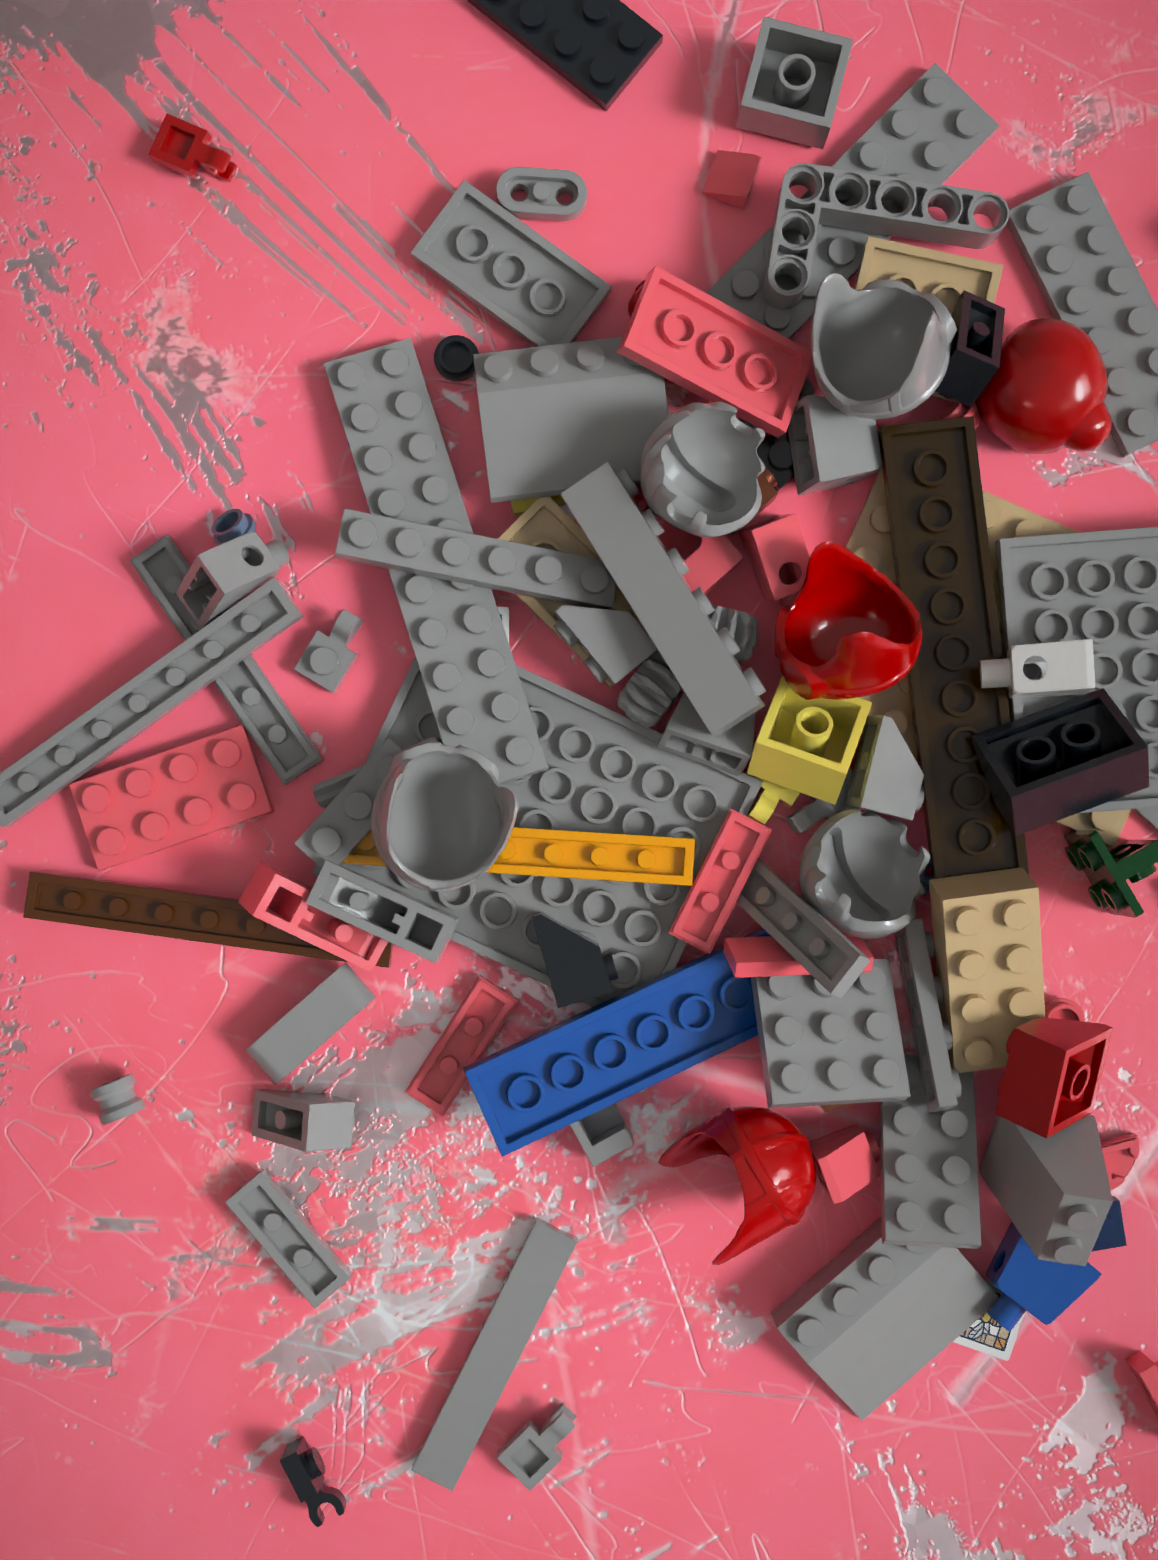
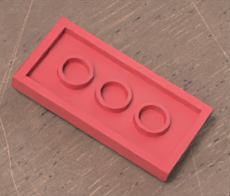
M656 265L648 272L617 353L709 402L721 401L734 406L738 410L735 414L737 417L777 438L787 431L813 359L812 352Z
M243 725L69 784L98 871L124 864L275 811L248 731Z

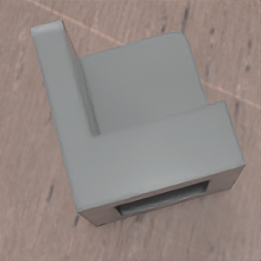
M615 1103L570 1124L593 1167L634 1145L633 1136Z

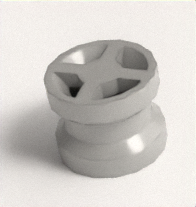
M133 1073L89 1090L91 1099L97 1101L101 1109L98 1117L102 1126L146 1108L143 1099L136 1096L133 1088L136 1083Z

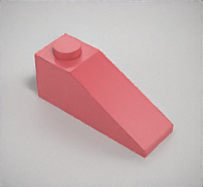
M262 861L259 862L238 901L243 908L252 916L372 973L388 941L306 904L313 887Z

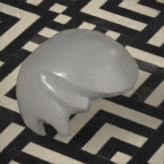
M721 401L707 404L694 402L682 407L658 425L647 440L642 452L641 489L648 506L655 514L672 526L700 537L712 538L741 529L752 520L761 506L762 494L757 477L765 471V465L757 454V448L764 440L765 432L761 428L753 429L739 421L735 415L738 410L730 404Z
M858 809L845 810L826 820L815 831L805 846L799 866L801 894L809 904L840 932L861 939L881 938L903 929L915 918V898L925 893L920 876L930 860V853L922 846L919 853L908 844L906 839L908 827L902 822L895 819L885 820L871 811L862 813Z

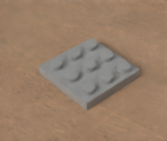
M889 958L874 959L872 972L861 973L842 999L830 994L812 975L751 977L768 1109L902 1101L911 1097Z

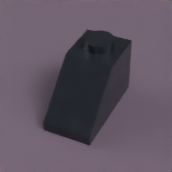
M965 290L962 292L951 315L957 332L950 345L948 368L935 392L944 398L956 400L970 407L1000 367L1005 308Z
M542 912L532 916L558 1008L613 992L610 981L619 978L611 952L602 954L599 943Z

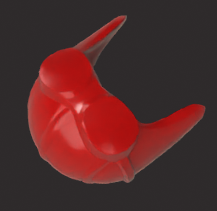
M822 542L815 547L809 558L805 582L791 605L780 607L774 631L775 657L780 659V671L789 687L806 700L818 698L832 700L851 699L886 690L909 673L917 660L922 644L920 615L914 604L886 575L835 542Z
M729 1104L723 1107L722 1111L681 1135L659 1158V1165L671 1168L686 1165L698 1159L716 1154L726 1155L733 1160L744 1197V1219L731 1242L712 1261L713 1265H721L784 1228L798 1224L813 1197L816 1183V1167L808 1138L788 1118L768 1108L755 1106L733 1107Z

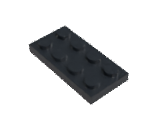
M467 0L604 111L611 107L663 42V34L620 0Z

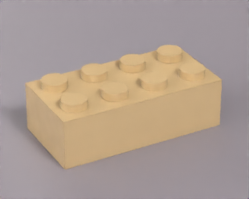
M1022 867L929 880L935 969L936 976L939 977L943 989V1002L939 1004L942 1022L948 1023L952 1035V1049L948 1050L950 1066L952 1069L955 1068L958 1073L1006 1067L1009 1056L1006 1052V1043L1011 1032L1016 1027L1037 1017H1045L1039 887Z

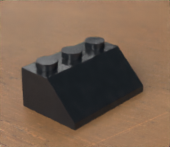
M1104 688L972 736V743L994 802L1015 836L1149 787L1148 746Z

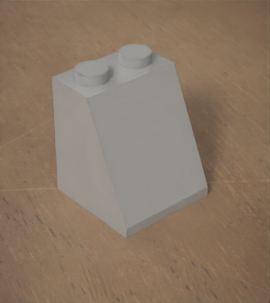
M997 1115L979 1164L981 1177L1038 1260L1086 1266L1113 1202L1095 1116L1088 1115L1054 1135L1044 1138Z

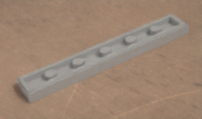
M166 535L132 558L130 562L183 639L187 640L201 629L177 596L176 591L191 566L172 538ZM252 654L213 681L284 785H288L324 760Z
M538 1217L536 1218L413 1463L411 1471L451 1491L454 1490L578 1242L577 1237Z

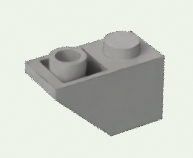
M562 605L554 612L555 617L559 621L553 627L570 647L576 643L579 644L588 655V658L583 661L584 665L599 683L607 679L611 685L616 684L657 650L652 639L628 611Z

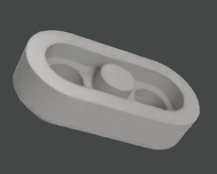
M513 167L506 170L500 176L496 186L498 204L516 218L570 221L580 216L587 204L586 184L577 173L570 170ZM518 190L525 191L528 194L527 198L520 202L513 200L511 196ZM567 193L572 196L573 200L569 204L563 205L556 198L560 194Z

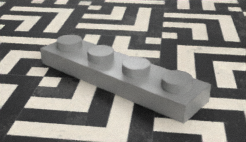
M758 857L736 902L830 994L842 999L871 960Z
M922 918L913 919L903 929L895 932V938L928 1113L946 1111L958 1105L957 1097L961 1096V1081L958 1071L955 1068L951 1069L948 1050L952 1049V1035L948 1023L942 1022L939 1004L943 1002V989L939 977L933 976L930 959L934 957L933 938L930 931H924Z

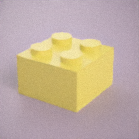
M782 675L756 740L747 774L836 805L872 702L861 698L841 700L818 698L806 700L789 687Z

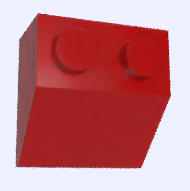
M1037 1017L1016 1027L1009 1035L1006 1043V1052L1009 1056L1006 1070L997 1085L999 1102L996 1115L1044 1138H1048L1093 1113L1113 1027L1101 1023Z

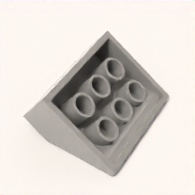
M623 336L473 354L491 503L561 495L560 493L606 462H609L617 472L625 468L637 486L641 485V457L644 446L653 431L668 417L664 377L617 353Z
M880 1217L772 1311L771 1315L776 1328L804 1361L863 1421L991 1309L999 1297L957 1248L882 1244V1217Z

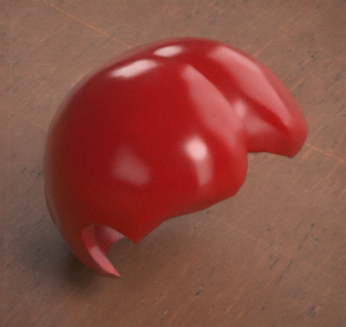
M1039 318L1027 321L1015 328L1006 337L1001 346L1000 367L975 400L979 415L986 427L1007 445L1026 454H1048L1065 447L1078 452L1091 451L1107 439L1112 426L1111 416L1105 405L1108 389L1107 372L1100 352L1090 336L1072 323L1055 318Z

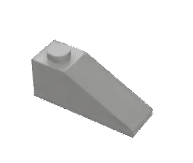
M325 860L306 901V904L434 963L441 960L460 919L418 898L329 860Z

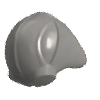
M829 274L819 285L811 323L813 366L821 392L834 407L843 413L862 419L892 418L918 407L934 393L947 371L950 360V345L957 332L950 312L935 295L922 293L897 280H876L869 282L862 290H855L850 287L849 282L841 274Z
M441 742L425 743L410 747L393 756L390 771L384 778L374 800L371 814L372 836L376 849L384 863L406 883L428 891L456 890L481 877L490 869L502 853L516 821L518 800L510 789L500 786L499 769L481 753L461 745L452 747L443 745Z

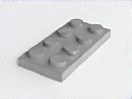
M465 180L410 252L413 260L533 347L575 342L611 293L612 286Z
M904 1055L911 1097L902 1101L879 1102L882 1244L978 1249L982 1245L974 1071L958 1073L961 1081V1096L957 1097L958 1105L946 1111L928 1113L918 1056Z

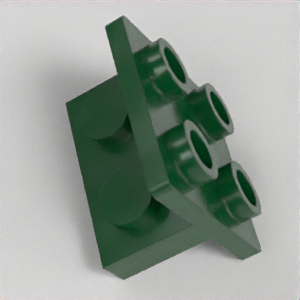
M1071 830L1064 834V838L1069 845L1065 847L1066 855L1075 869L1078 871L1083 870L1092 886L1088 887V892L1095 905L1101 911L1106 910L1109 914L1132 918L1142 915L1144 911L1126 880L1129 879L1131 883H1135L1150 876L1157 870L1154 864L1158 862V840L1128 839L1108 850L1096 830Z

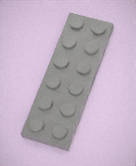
M1088 171L1009 209L1007 226L1052 317L1067 321L1082 329L1090 336L1100 352L1108 379L1105 405L1112 421L1110 433L1124 458L1158 441V309Z

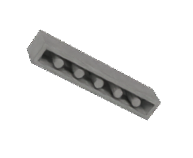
M606 462L560 494L711 735L719 736L763 708L765 704L761 700L760 695L766 692V689L751 667L743 671L735 659L734 655L741 651L726 627L719 631L716 629L708 616L715 611L713 605L701 587L692 591L683 576L690 571L687 564L675 547L669 551L666 550L658 537L665 530L650 507L643 512L634 499V496L640 493L627 470L624 468L617 472L609 462Z

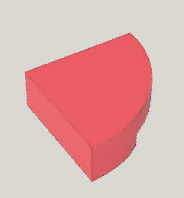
M1135 1133L1100 1141L1111 1190L1117 1188L1126 1180L1125 1177L1131 1171L1135 1159H1138L1140 1146L1138 1135Z

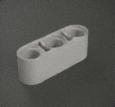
M344 963L245 1051L276 1086L375 999L376 996L350 966Z

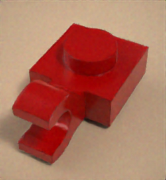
M166 114L148 153L153 162L193 179L198 168L201 167L215 177L231 182L237 165L230 161L231 155L229 153L209 146L212 137L208 130L170 114Z

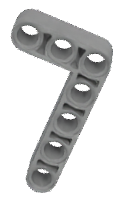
M798 163L786 171L777 197L763 294L766 301L777 309H790L801 301L810 279L818 224L971 249H984L997 239L1009 219V207L1000 195L992 192L811 163ZM795 185H802L810 191L812 196L806 199L797 198L791 193L789 188ZM840 192L849 193L855 198L857 204L854 206L842 205L835 195ZM882 201H896L901 206L902 212L897 214L888 212L884 209ZM928 208H941L946 213L947 220L938 221L933 219L928 212ZM982 214L987 216L991 220L993 228L980 227L976 223L974 215ZM787 230L798 231L805 241L801 244L788 243L782 233ZM789 275L795 279L797 288L793 290L781 289L776 284L775 277Z

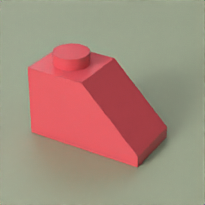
M857 1124L809 1141L820 1184L834 1205L845 1201L880 1176L875 1163L880 1160V1149L872 1133L865 1135L864 1131Z

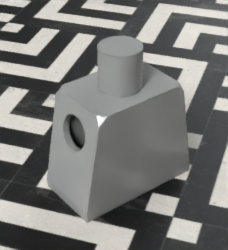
M806 395L797 402L788 426L797 495H806L854 484L881 470L882 460L875 420L849 416L834 407L825 397Z
M249 532L198 554L176 594L200 629H202L270 579L276 577L280 568L289 563L288 551L284 544L277 539L264 544L257 533Z
M684 692L656 748L739 776L752 756L756 712L719 736L711 735Z

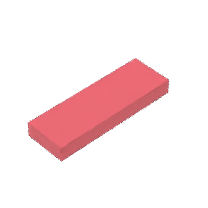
M731 808L728 810L692 882V886H690L668 930L669 934L708 954L711 953L772 831L771 828Z
M842 933L871 960L862 973L872 972L874 957L864 940ZM772 936L725 938L723 953L736 978L811 975Z
M479 975L410 1082L405 1093L443 1117L467 1080L463 1067L481 1059L518 999L487 978Z

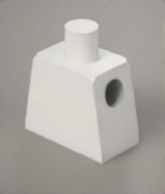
M1093 639L1010 646L1007 650V658L980 660L981 688L1009 687V698L1087 694L1095 689ZM1036 664L1040 669V678L1028 679L1023 672V665Z

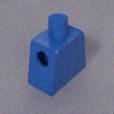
M1011 1222L986 1271V1277L1003 1292L987 1314L1009 1332H1011L1026 1310L1043 1324H1051L1093 1285L1102 1273L1088 1261L1086 1266L1038 1260L1013 1222Z

